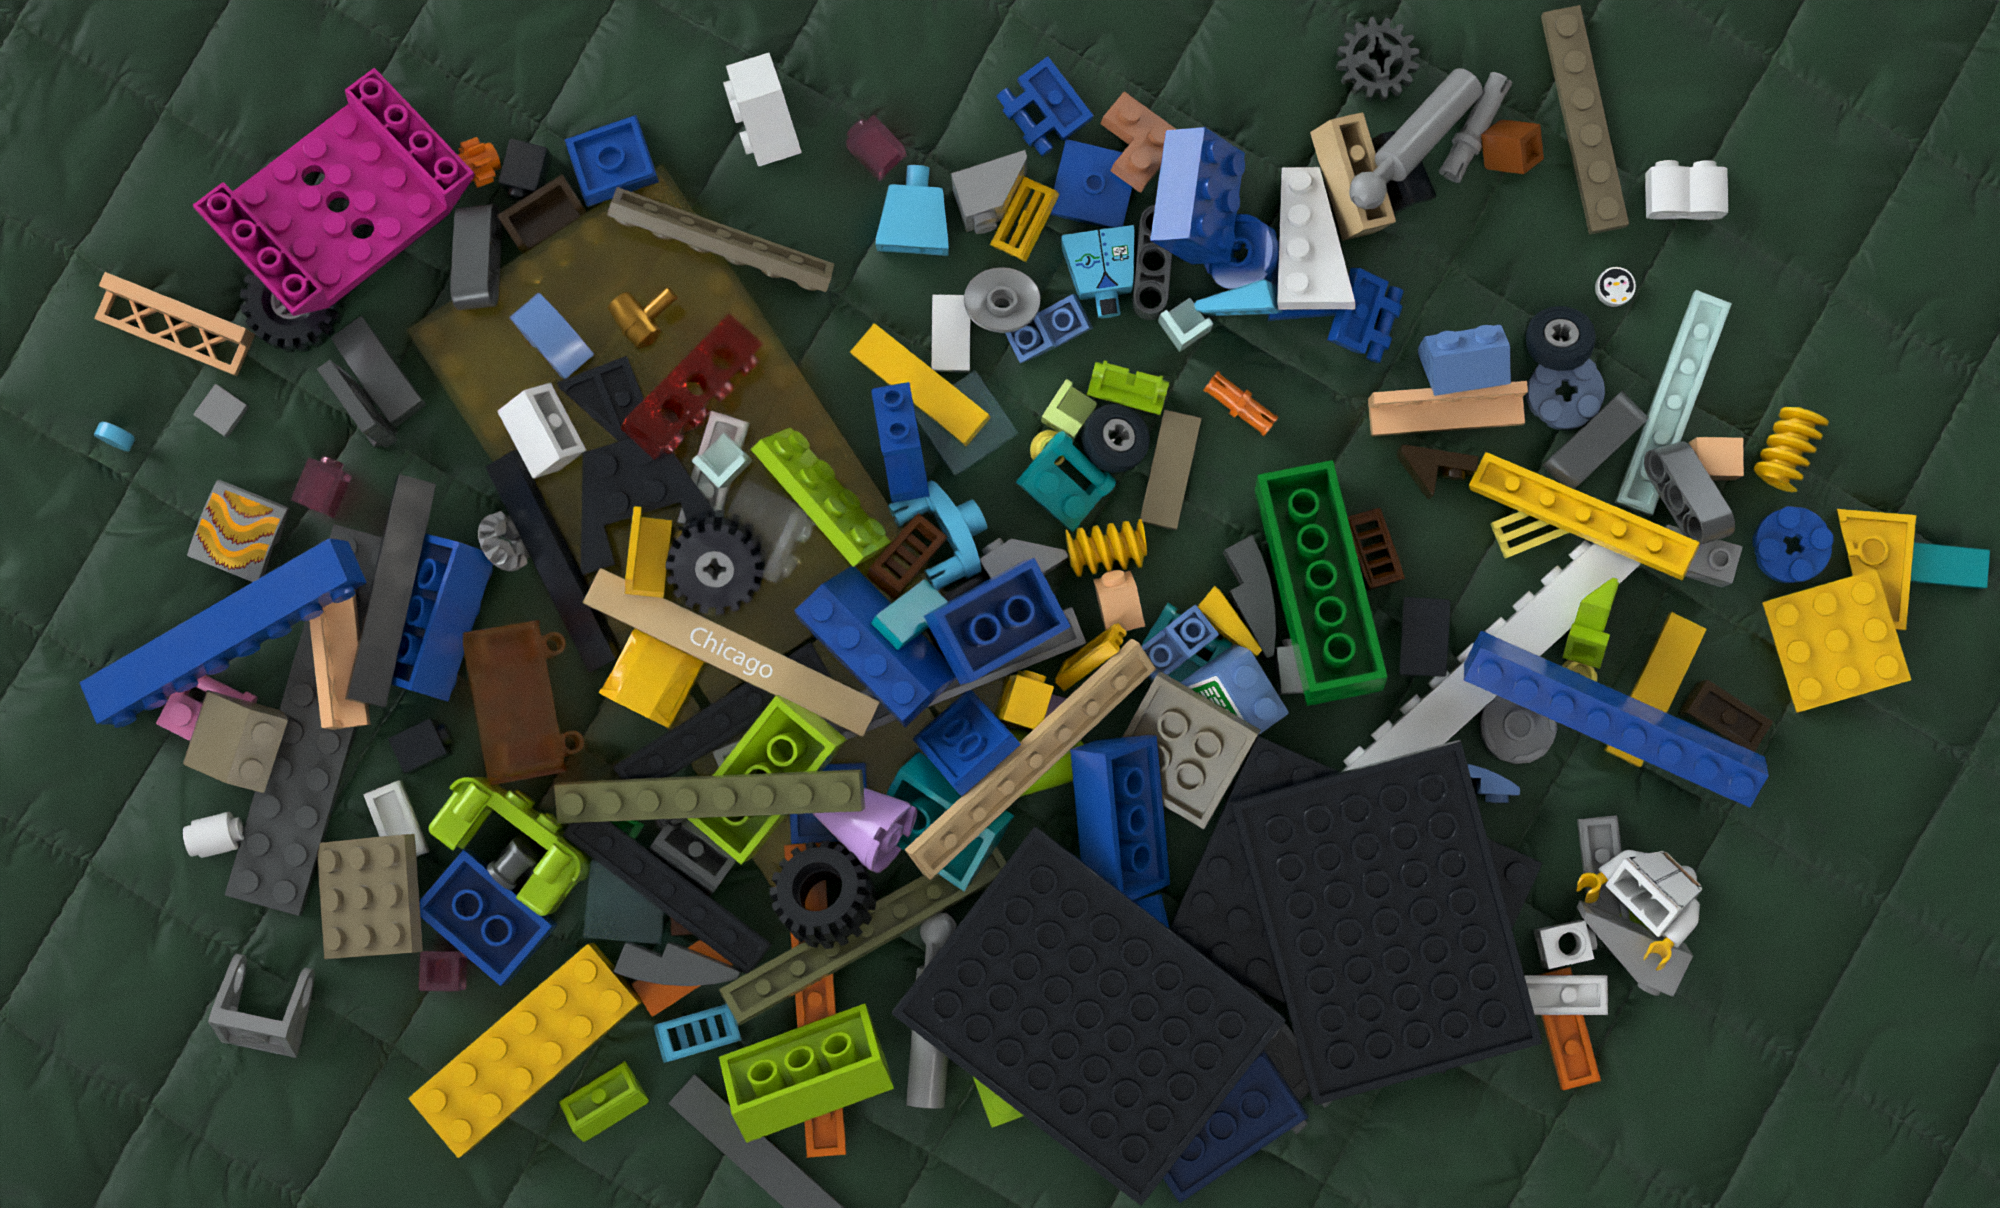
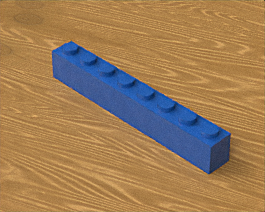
M331 538L323 541L79 682L96 724H111L115 728L129 725L137 720L136 714L143 710H153L161 707L168 702L166 697L175 692L181 693L198 685L197 680L206 674L213 675L226 670L230 666L229 661L238 656L245 657L257 652L261 648L260 644L269 638L277 639L287 635L292 631V625L299 621H309L320 616L324 612L323 608L332 602L340 603L352 598L356 594L354 590L367 582L349 541Z
M1480 631L1464 662V681L1749 808L1769 776L1764 756L1484 631Z

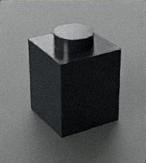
M510 138L499 178V184L505 191H508L507 196L521 201L543 187L547 179L552 154L547 147Z
M429 718L388 738L404 774L412 775L453 755L449 747L454 744L452 735L445 723L439 725L435 719Z

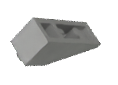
M1580 900L1577 909L1582 918L1638 982V987L1655 996H1659L1660 992L1673 997L1693 957L1687 945L1682 942L1678 948L1673 946L1671 949L1672 955L1666 966L1662 970L1657 971L1655 969L1663 960L1658 953H1651L1644 961V954L1651 943L1663 941V935L1657 937L1647 927Z

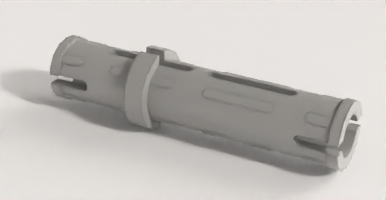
M1496 72L1490 73L1482 90V95L1477 99L1460 133H1455L1450 153L1439 170V173L1444 175L1446 179L1460 183L1474 154H1479L1482 148L1481 134L1490 126L1503 98L1512 85V81L1507 80L1506 76Z

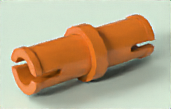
M1219 371L1214 374L1203 389L1205 393L1207 392L1230 409L1228 414L1234 418L1238 415L1263 436L1266 435L1279 417L1251 397L1253 395L1252 392L1248 389L1245 391L1241 390L1221 375Z

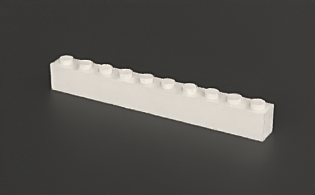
M1584 540L1569 554L1573 559L1572 562L1563 570L1558 565L1540 580L1545 586L1538 593L1533 595L1528 591L1512 606L1517 611L1507 621L1500 617L1484 632L1541 656L1571 628L1572 623L1575 622L1582 599L1612 577L1618 579L1617 582L1620 584L1641 563L1593 542L1589 544L1587 540ZM1471 643L1456 657L1460 664L1450 673L1447 671L1445 677H1434L1428 682L1432 689L1424 697L1420 698L1415 694L1399 709L1404 714L1394 724L1387 720L1371 734L1375 741L1367 749L1364 750L1361 746H1358L1343 760L1347 767L1341 772L1442 745L1492 701L1497 695L1464 681V662L1474 643Z

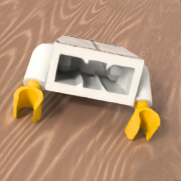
M1625 850L1599 868L1600 873L1597 875L1594 873L1582 874L1578 880L1576 891L1579 892L1585 887L1592 888L1586 894L1585 902L1593 903L1600 896L1601 886L1607 882L1605 886L1657 937L1663 935V941L1651 943L1644 954L1645 961L1649 954L1658 953L1663 960L1655 970H1662L1672 955L1671 949L1673 946L1678 948L1698 924L1700 904L1696 898L1701 893L1702 887L1697 882L1696 873L1691 867L1679 865L1664 851L1644 853Z

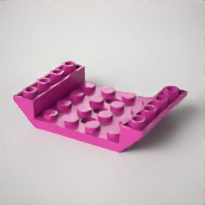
M375 68L345 89L348 101L345 107L233 192L222 182L193 204L194 209L293 316L326 309L335 304L448 216L475 176L474 172ZM311 172H320L325 176L324 180L315 186L307 185L304 182L306 175ZM336 198H344L349 201V206L342 212H333L328 208L329 203ZM361 224H367L374 228V232L370 237L360 239L353 235L354 229Z

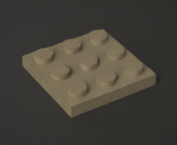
M1160 671L1152 682L1123 737L1157 735L1163 806L1200 828L1205 829L1261 730Z
M415 834L320 843L317 858L324 959L423 952Z

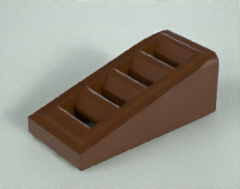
M1381 508L1347 517L1366 591L1404 580L1405 576ZM1375 520L1377 528L1357 533L1355 526ZM1380 535V543L1362 548L1361 540ZM1384 549L1385 557L1367 562L1365 555ZM1389 564L1390 571L1372 576L1370 569Z
M917 513L870 566L867 577L896 600L939 550L948 536L921 514ZM917 530L932 544L927 547L912 533ZM905 542L908 543L921 556L917 558L902 545ZM895 554L910 566L908 571L892 558ZM884 567L888 568L891 572H893L897 577L900 578V580L898 581L895 577L888 573L884 569Z

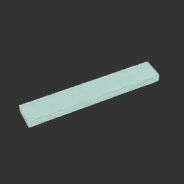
M1698 290L1693 292L1647 416L1649 419L1642 427L1614 503L1647 516L1653 515L1660 495L1645 471V454L1649 450L1681 441L1732 303Z

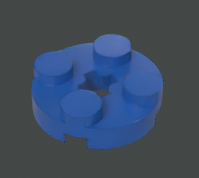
M1236 214L1234 228L1235 243L1231 250L1230 262L1204 264L1207 272L1212 275L1216 283L1228 290L1262 279L1270 282L1273 279V271L1279 258V244L1275 230L1254 216ZM1242 244H1245L1246 249H1248V255L1240 262L1239 259L1234 257L1235 251H1240Z
M1787 506L1768 514L1755 529L1753 535V547H1755V555L1757 557L1755 560L1761 571L1769 578L1780 583H1801L1817 576L1828 564L1832 553L1833 534L1827 528L1825 522L1814 512L1802 507ZM1796 536L1800 540L1801 551L1800 553L1794 551L1789 555L1785 552L1787 545L1783 540L1785 537L1791 539Z

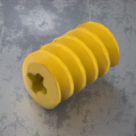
M1784 407L1779 413L1782 421L1774 423L1773 431L1775 434L1767 438L1766 443L1769 448L1762 449L1760 457L1764 462L1756 463L1754 471L1763 481L1777 489L1797 492V489L1789 483L1790 479L1803 480L1804 476L1796 470V466L1809 467L1810 462L1802 454L1803 452H1816V448L1808 441L1809 439L1821 440L1823 435L1815 429V425L1828 426L1829 421L1811 410L1800 407Z
M1138 519L1135 531L1129 521H1123L1120 533H1118L1113 523L1107 525L1105 535H1103L1098 525L1092 527L1090 537L1087 536L1083 528H1077L1074 540L1068 530H1065L1070 566L1077 577L1082 576L1084 565L1089 567L1092 575L1097 574L1100 562L1103 563L1107 572L1112 571L1114 560H1118L1121 568L1127 570L1129 558H1133L1137 567L1141 568L1144 557L1147 556L1142 519Z

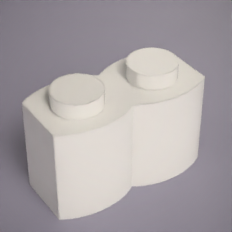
M1664 160L1656 162L1655 167H1651L1645 173L1646 218L1712 220L1722 219L1728 213L1727 168L1716 166L1715 161H1698L1693 163V167L1679 166L1678 161Z

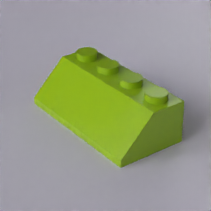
M776 695L713 776L823 771L847 739L818 714L780 695ZM788 814L687 819L742 865L756 855Z
M865 1003L719 1057L731 1114L746 1143L894 1089L885 1055Z

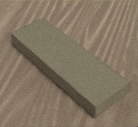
M1164 410L1140 515L1143 523L1177 530L1201 423L1200 417Z

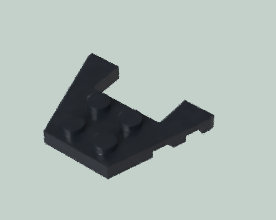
M659 430L650 431L583 452L582 575L618 564L607 525L632 518L634 506L642 507L641 514L681 503L686 520L691 516L698 520L700 512L708 511L710 517H715L716 511L709 503V500L703 491L698 488L683 463Z

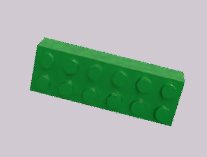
M1333 460L1257 475L1255 494L1306 705L1310 706L1383 691L1388 676Z

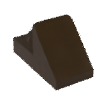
M1404 444L1397 450L1398 460L1428 500L1434 496L1438 471L1443 472V478L1460 481L1465 480L1466 475L1471 476L1477 471L1479 456Z

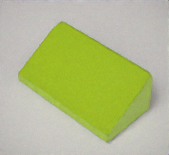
M1612 577L1582 599L1574 624L1604 632L1619 585L1618 579Z
M624 1061L559 1101V1104L573 1133L585 1142L643 1107L649 1100L629 1065Z

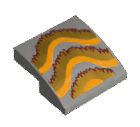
M217 480L200 516L187 556L254 582L265 575L273 546L280 541L289 507L222 480Z

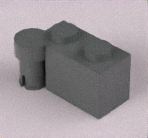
M687 818L655 819V825L660 833L653 841L649 851L711 896L736 860L692 822L687 821Z

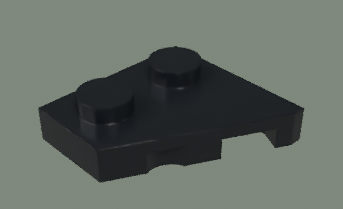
M627 356L557 382L559 388L618 441L656 429Z

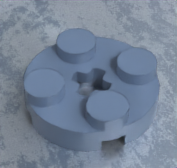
M1588 359L1582 366L1564 371L1548 369L1539 364L1527 382L1528 393H1526V399L1531 412L1536 417L1538 416L1541 421L1547 423V426L1557 430H1572L1583 426L1598 414L1604 401L1605 386L1600 372L1591 359ZM1562 381L1568 382V385L1575 389V393L1570 396L1569 402L1564 401L1562 395H1556L1555 389L1561 387Z

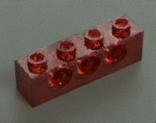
M728 313L626 417L620 429L654 460L663 451L670 455L685 439L681 435L684 429L689 424L695 429L710 413L706 407L714 399L719 403L722 402L734 389L735 385L731 381L739 373L746 377L760 362L756 355L763 346V343L734 316ZM712 357L723 358L729 368H718L714 365ZM693 382L698 384L703 390V395L692 394L688 390L686 383ZM668 408L673 410L677 414L678 421L671 422L666 420L661 414V409Z

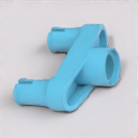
M930 480L927 482L929 497L891 503L888 505V509L892 518H896L894 521L898 527L912 520L917 513L921 515L926 512L933 514L942 532L948 536L947 541L954 551V557L924 570L928 582H932L931 585L939 591V589L963 577L969 579L981 573L980 559L972 537L988 528L980 508L973 499L956 507L942 488Z

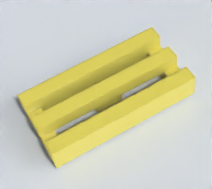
M1520 511L1490 524L1505 559L1570 532L1559 528L1509 548L1507 541L1549 524L1538 520L1504 534L1501 529L1502 527L1530 516Z

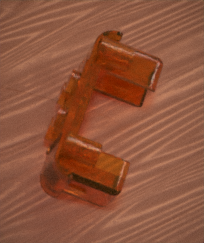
M540 620L464 632L462 634L463 649L489 784L497 785L568 772L564 764V757L573 756L580 752L584 746V738L577 731L559 733L546 659L554 658L563 652L566 646L564 636L558 632H550L547 635L541 636ZM548 639L554 640L557 643V651H552L547 647ZM566 737L574 739L576 743L574 750L566 747Z

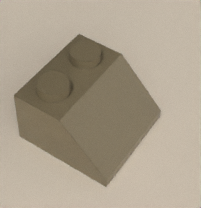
M207 690L183 764L224 783L264 793L288 719L279 709Z

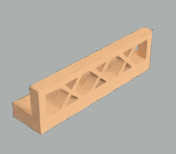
M104 272L99 286L105 289L106 293L94 319L238 376L255 334L244 327ZM116 296L129 300L134 312L133 315L121 320L108 316ZM137 304L144 306L148 309L139 311ZM156 312L164 314L169 328L156 334L149 333L143 318ZM172 318L179 320L183 323H180L175 326ZM137 321L140 329L129 324ZM191 326L199 328L204 343L192 348L184 347L178 332ZM207 332L214 334L218 337L210 340ZM172 335L175 343L164 338ZM226 340L239 344L231 365L217 359L213 349L214 345ZM207 349L210 357L199 352Z
M1516 381L1507 385L1434 396L1432 388L1373 392L1368 398L1371 437L1524 425L1523 396L1528 393L1527 381Z
M355 594L346 601L340 603L332 602L323 608V614L309 620L321 728L335 730L371 725L369 706L345 699L360 637Z

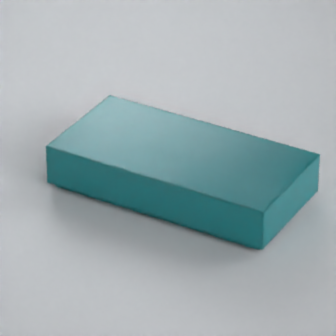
M1914 543L1910 582L1985 589L1988 584L1990 550Z
M924 579L877 614L871 624L899 650L929 627L924 615L948 601Z

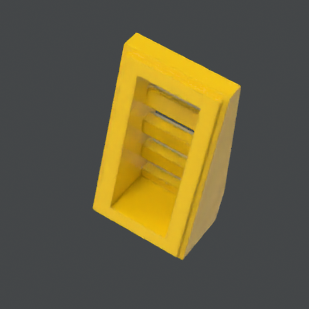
M1214 586L1199 604L1198 608L1219 634L1231 641L1233 645L1237 644L1250 649L1256 658L1262 651L1260 645L1220 589Z

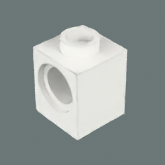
M1575 920L1533 930L1542 968L1551 969L1594 959L1592 950L1597 949L1596 936L1591 927H1587L1584 920ZM1569 932L1575 937L1576 947L1573 952L1565 955L1559 949L1558 943L1560 937Z

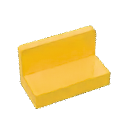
M634 506L625 575V594L664 598L667 573L666 559L670 547L672 520L641 517L642 507Z

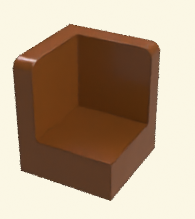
M1503 119L1481 134L1484 166L1486 169L1525 174L1544 159L1540 124Z

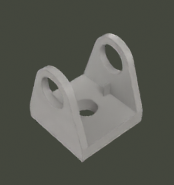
M235 954L212 1007L208 1020L210 1026L222 1043L297 1058L314 987V970L309 968L302 970L282 1021L237 1012L246 974L247 958L245 955Z

